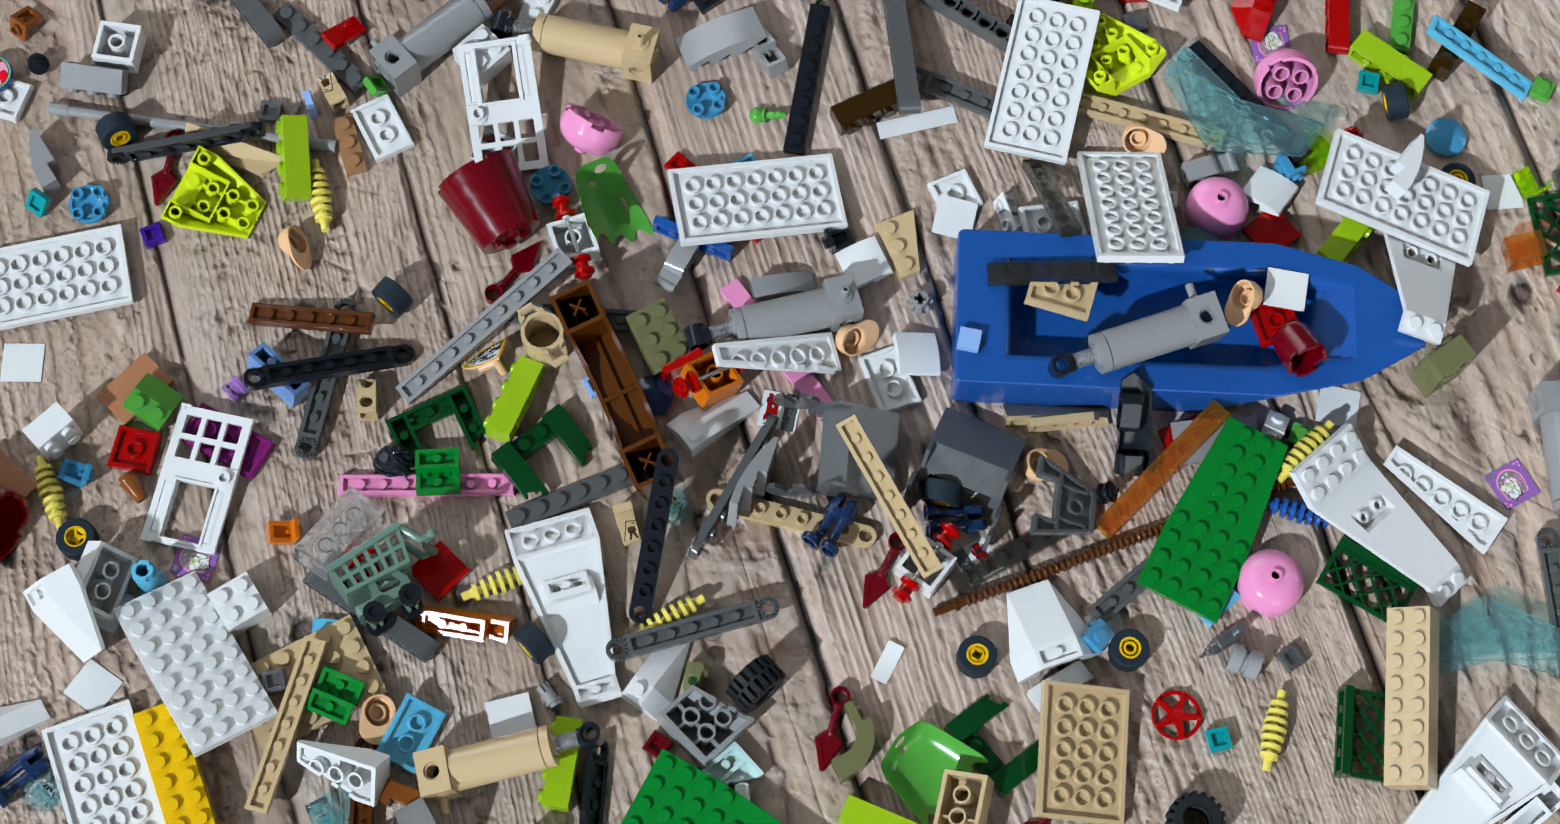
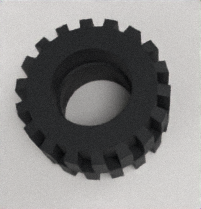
M764 654L752 660L733 678L728 685L726 694L744 713H749L760 707L778 690L786 674L767 654Z
M1192 791L1190 794L1188 792L1182 794L1181 797H1178L1171 804L1165 815L1166 821L1164 824H1184L1183 814L1188 810L1200 812L1205 817L1207 824H1226V821L1223 820L1226 815L1224 811L1221 812L1220 810L1222 805L1220 803L1216 804L1214 802L1216 798L1212 795L1209 798L1205 792L1198 794L1197 791Z

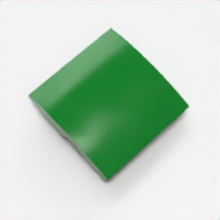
M459 448L415 450L417 496L461 494Z
M324 666L316 687H313L305 709L347 726L361 699L367 682L329 666Z

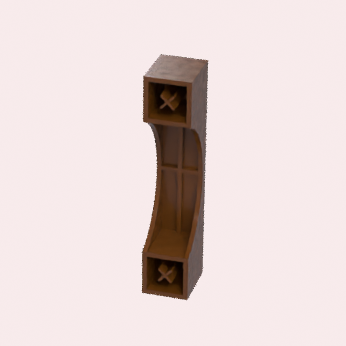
M587 279L549 298L566 336L577 353L601 402L614 433L618 451L634 487L647 500L650 497L657 455L662 449L669 448L604 303L596 288ZM666 453L661 457V461L664 465L669 466L673 464L674 457ZM677 468L674 486L684 482L679 468Z

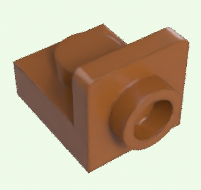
M26 6L10 16L9 30L14 36L26 41L28 39V31L43 22V15L30 6Z

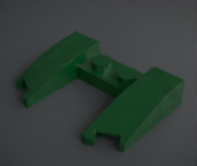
M465 384L385 420L395 444L406 450L413 457V460H408V470H411V466H415V450L423 449L415 432L447 417L455 415L472 451L476 449L477 445L475 442L481 434L486 435L483 422Z
M560 404L542 416V420L511 443L506 442L491 453V461L525 500L528 499L529 492L540 490L542 496H546L549 493L525 461L555 438L582 468L585 467L587 462L583 459L586 450H593L589 440Z
M987 694L945 725L944 730L949 735L979 752L988 760V763L978 762L973 765L980 774L988 775L994 781L993 789L1003 799L1037 771L1039 740L1008 764L1004 765L978 734V731L1008 708L1009 705L1004 701L1000 705L989 700L990 695Z

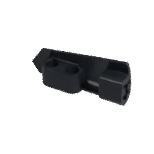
M1132 372L1121 379L1116 419L1118 436L1113 472L1122 476H1142L1143 471L1155 473L1151 387L1136 373Z

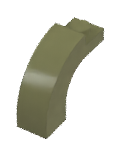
M853 700L845 703L843 709L855 732V742L849 751L831 759V766L840 784L854 778L865 768L872 755L875 742V730L871 717L862 720L861 718L864 717L859 705L855 706Z

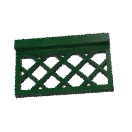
M1560 193L1526 199L1545 277L1560 275V266L1558 269L1549 270L1547 265L1550 258L1560 263V257L1554 254L1560 246V241L1549 235L1554 227L1560 230V225L1558 224L1560 215L1555 222L1544 216L1549 208L1560 214V208L1553 205L1556 199H1560ZM1541 202L1547 207L1541 214L1534 210L1533 203ZM1541 219L1552 225L1547 233L1538 228ZM1546 238L1557 244L1552 252L1543 248V242Z
M1344 536L1339 539L1333 553L1315 582L1387 623V617L1384 616L1382 607L1390 605L1398 607V603L1401 602L1403 603L1400 607H1406L1419 586L1371 551ZM1338 552L1347 556L1349 565L1337 567L1335 557ZM1362 564L1367 568L1369 576L1357 578L1353 566ZM1350 567L1353 580L1342 582L1338 570ZM1335 571L1338 580L1337 584L1329 585L1322 581L1326 573ZM1373 577H1385L1388 587L1376 589ZM1370 578L1373 591L1361 594L1358 581ZM1355 582L1358 595L1348 596L1345 594L1343 585ZM1402 587L1409 592L1405 599L1396 601L1393 588ZM1390 590L1393 602L1381 605L1378 592ZM1374 593L1378 606H1366L1362 596Z
M1345 685L1338 689L1334 777H1348L1384 783V777L1377 776L1371 768L1379 762L1384 769V754L1380 756L1372 746L1379 740L1384 745L1385 732L1381 734L1373 724L1379 719L1385 724V711L1381 712L1374 703L1377 699H1385V693L1357 689L1352 685ZM1356 695L1363 696L1368 702L1362 709L1355 702ZM1369 706L1378 715L1373 721H1370L1363 712ZM1358 715L1367 724L1361 731L1354 724L1355 718ZM1368 728L1377 737L1372 743H1369L1362 734ZM1357 737L1366 746L1360 753L1353 746L1354 740ZM1367 750L1376 759L1370 766L1361 756ZM1356 759L1365 768L1361 773L1352 772L1353 762Z

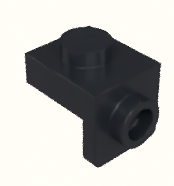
M848 227L829 231L828 228L824 229L822 242L825 249L829 248L832 255L855 244Z

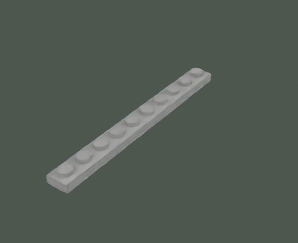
M559 247L556 248L395 388L411 405L511 319L518 309L528 304L569 269L573 262Z

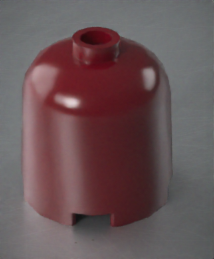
M1298 321L1290 322L1281 326L1274 335L1273 347L1289 375L1296 374L1297 377L1307 376L1317 370L1316 365L1321 360L1325 362L1327 357L1326 348L1307 324Z

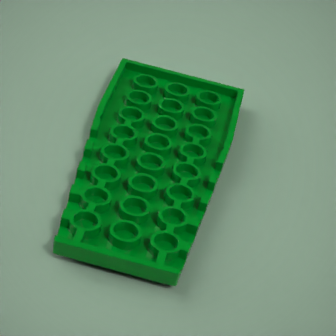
M1229 417L1166 520L1136 584L1216 624L1236 584L1241 568L1247 559L1288 446Z
M664 749L661 750L621 824H783L723 782Z

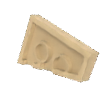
M914 209L875 224V229L899 280L902 281L920 274Z
M1030 282L1024 304L1087 322L1098 282H1091L1090 284H1079V282H1071L1070 284Z

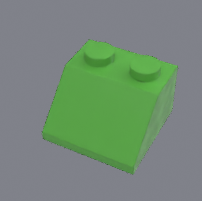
M147 373L131 391L122 404V408L157 432H160L184 396Z

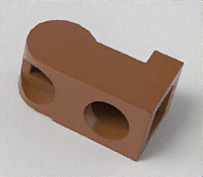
M387 779L379 802L387 807H390L392 802L406 806L419 799L420 792Z

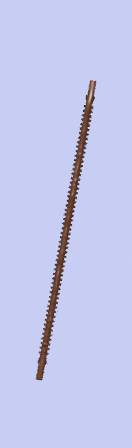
M1288 477L1282 484L1276 480L1271 494H1274L1275 491L1280 492L1281 489L1286 490L1288 486H1296L1293 479ZM1164 520L1163 524L1159 522L1158 526L1153 524L1152 528L1147 526L1146 530L1141 529L1140 532L1129 533L1128 537L1126 535H1123L1122 539L1118 537L1117 541L1112 539L1111 543L1107 541L1105 545L1094 546L1093 550L1088 548V551L1083 550L1082 554L1077 552L1076 556L1072 554L1070 558L1059 559L1058 563L1053 561V564L1048 563L1047 567L1043 565L1041 569L1036 567L1035 571L1029 570V573L1024 572L1023 576L1018 574L1017 578L1012 576L1011 580L1007 578L1006 582L1001 580L1000 584L994 583L993 587L988 585V588L983 587L982 591L977 589L976 593L971 591L970 595L964 594L962 598L955 597L949 603L932 608L933 615L936 617L953 610L957 612L966 605L970 607L971 603L976 605L977 601L983 602L984 598L989 600V597L994 598L995 594L1000 596L1001 592L1006 594L1007 590L1012 591L1014 587L1018 589L1019 585L1024 587L1025 583L1030 585V581L1035 583L1036 579L1048 578L1049 574L1053 576L1055 572L1059 574L1060 570L1065 572L1066 568L1070 570L1072 566L1077 567V564L1083 565L1084 561L1089 563V560L1094 561L1095 557L1100 559L1101 555L1105 557L1107 553L1118 552V549L1124 550V547L1129 548L1130 544L1135 546L1136 542L1139 544L1142 543V540L1146 542L1148 538L1153 539V536H1159L1166 520Z

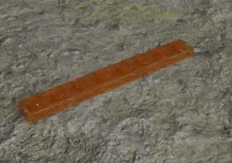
M1213 400L1094 523V527L1110 541L1230 417V413Z

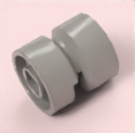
M1235 642L1225 669L1236 674L1241 671L1243 677L1255 681L1264 662L1265 654L1254 649L1249 652L1246 646Z

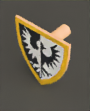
M506 337L488 346L471 358L462 368L467 370L478 368L483 373L495 367L501 376L505 375L508 370L501 362L500 357L508 338Z

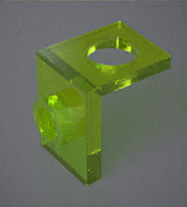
M1528 166L1511 174V178L1522 200L1539 195L1553 187L1552 184L1539 188Z

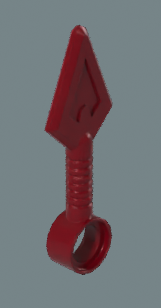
M175 129L167 133L166 138L171 135H183V132ZM176 154L167 156L163 169L151 176L154 204L156 206L161 204L178 183L172 173Z
M537 242L511 255V271L498 285L491 284L485 289L484 294L488 304L491 305L497 300L489 298L488 295L491 291H498L500 298L504 294L506 287L519 273L530 272L535 267L542 246L541 242Z
M897 532L889 536V551L880 569L865 575L864 609H867L891 589L887 572L897 553H901L906 549L904 545L900 548L892 545V539L899 537Z
M837 686L832 690L830 700L834 706L829 727L826 731L814 737L819 771L821 772L827 768L831 759L836 756L844 745L836 733L838 720L841 715L840 712L844 704L850 701V692L844 686ZM838 691H843L846 693L847 699L842 703H838L834 699V694Z

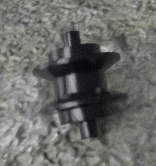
M34 53L28 57L27 67L32 73L42 75L48 71L50 63L43 54Z
M1112 481L1097 485L1096 496L1102 504L1117 500L1119 488Z

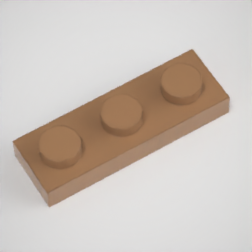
M352 114L332 119L347 177L368 172Z

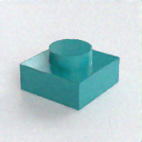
M1360 70L1357 78L1356 92L1376 95L1378 93L1380 74Z
M35 187L30 189L25 207L41 218L47 215L52 198Z
M1227 726L1204 731L1210 754L1233 748Z

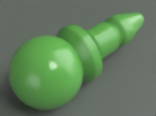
M760 107L751 109L749 113L750 120L756 124L763 121L768 122L769 119H781L787 116L785 112L769 111L768 108L762 109Z

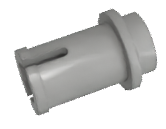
M546 681L542 683L543 687L539 685L536 690L546 702V708L551 711L560 708L563 704L561 702L562 698L556 695L550 683Z

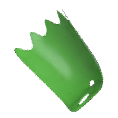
M604 157L582 165L577 170L576 185L588 229L590 227L597 240H599V234H603L615 244L617 236L623 235L633 243L637 230H643L651 235L654 234L649 220L627 185L619 167L611 158ZM606 164L604 171L595 173L594 170L598 165ZM589 182H595L594 186H590ZM620 196L625 199L630 209L631 215L623 205Z
M919 721L903 731L894 740L881 762V769L888 783L921 823L929 824L928 815L935 816L944 769L974 773L972 768L974 763H988V760L979 752L938 727ZM904 736L902 743L895 748L898 740ZM906 746L907 750L901 753L900 750Z

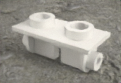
M1002 192L993 202L1002 230L1023 232L1019 215L1013 216L1014 213L1018 212L1014 198L1010 194L1005 195Z

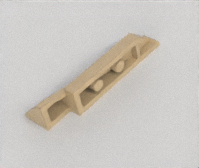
M187 122L184 134L208 129ZM244 142L207 148V150L220 156L231 168L260 177L269 175L270 171L277 169V163L280 162L279 155Z
M1003 404L1002 406L1005 427L1027 425L1028 433L1110 425L1107 408Z

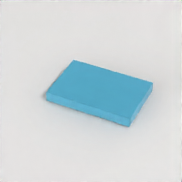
M407 692L376 751L390 755V762L412 774H416L413 752L428 749L431 746L447 713Z

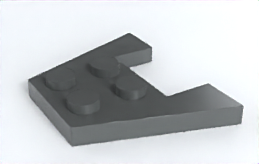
M1044 455L1039 456L1036 477L1055 483L1052 516L1049 518L1034 513L1031 516L1030 535L1092 534L1095 523L1096 492Z

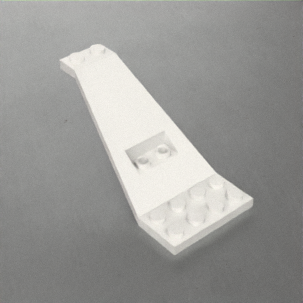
M1383 232L1403 308L1398 331L1423 341L1440 345L1447 322L1456 262ZM1408 250L1412 251V256L1408 254ZM1428 257L1431 258V260H1432L1431 263L1428 262V260H1427Z
M1351 423L1343 424L1289 472L1308 509L1423 587L1434 607H1441L1467 582L1458 562L1369 459Z
M590 508L580 509L505 530V537L514 566L546 635L554 647V652L574 692L578 708L581 709L622 697L616 677L615 662L611 661L606 655V645L612 639L601 542ZM612 646V648H611L610 651H611V653L614 655L613 646Z
M1505 695L1480 721L1437 777V790H1428L1402 824H1494L1553 784L1560 775V751Z

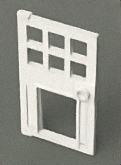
M530 34L457 45L475 163L483 160L482 150L496 148L498 151L502 150L503 147L517 146L518 166L521 172L550 166L530 45ZM511 45L519 98L484 103L476 50ZM533 119L536 136L521 138L519 121ZM513 122L516 139L501 141L499 124ZM493 125L496 142L481 144L478 127ZM537 143L539 160L525 162L522 145Z
M181 403L140 537L141 541L160 543L215 556L254 426V419ZM188 416L202 418L197 435L183 433ZM209 420L222 422L217 440L204 437ZM229 424L242 427L237 444L224 442ZM181 439L195 442L190 459L176 456ZM202 443L215 446L210 463L197 461ZM222 448L235 450L230 468L217 465ZM180 482L215 489L198 544L164 537Z

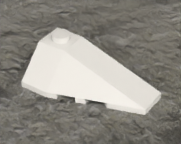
M691 642L653 652L622 692L623 700L657 722L659 713L675 699Z
M305 740L297 741L298 763L316 775H323L331 780L332 786L335 788L341 787L349 793V797L353 800L372 807L377 805L390 775V755L368 748Z

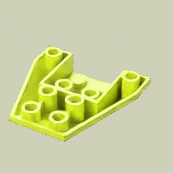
M1102 13L1099 15L1085 78L1098 92L1117 96L1150 78L1167 53L1155 39Z
M198 146L188 169L160 218L180 228L248 239L266 201L220 156Z

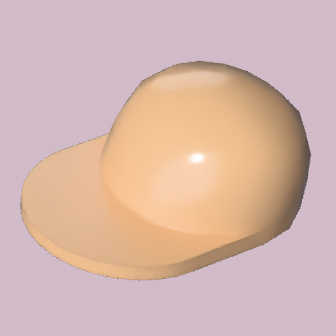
M1132 123L1122 132L1121 142L1127 152H1160L1162 156L1166 150V140L1163 135L1142 123Z
M296 225L284 228L278 236L280 249L291 256L293 262L300 269H309L312 265V256L303 230Z
M1243 279L1238 281L1232 288L1225 306V318L1230 325L1236 327L1243 325L1248 320L1251 311L1258 308L1262 303L1263 291L1256 282Z
M865 319L856 324L843 325L835 337L838 350L847 356L854 357L871 349L878 340L879 326L871 319Z
M1035 448L1025 455L1022 462L1023 472L1026 477L1035 482L1044 481L1036 477L1037 460L1041 455H1044L1069 473L1068 461L1063 454L1056 450Z
M374 694L368 697L361 706L359 732L361 737L369 744L377 745L380 743L396 713L394 702L388 696Z

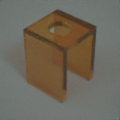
M1541 230L1504 237L1501 245L1508 272L1543 265L1545 263L1543 256L1548 254Z

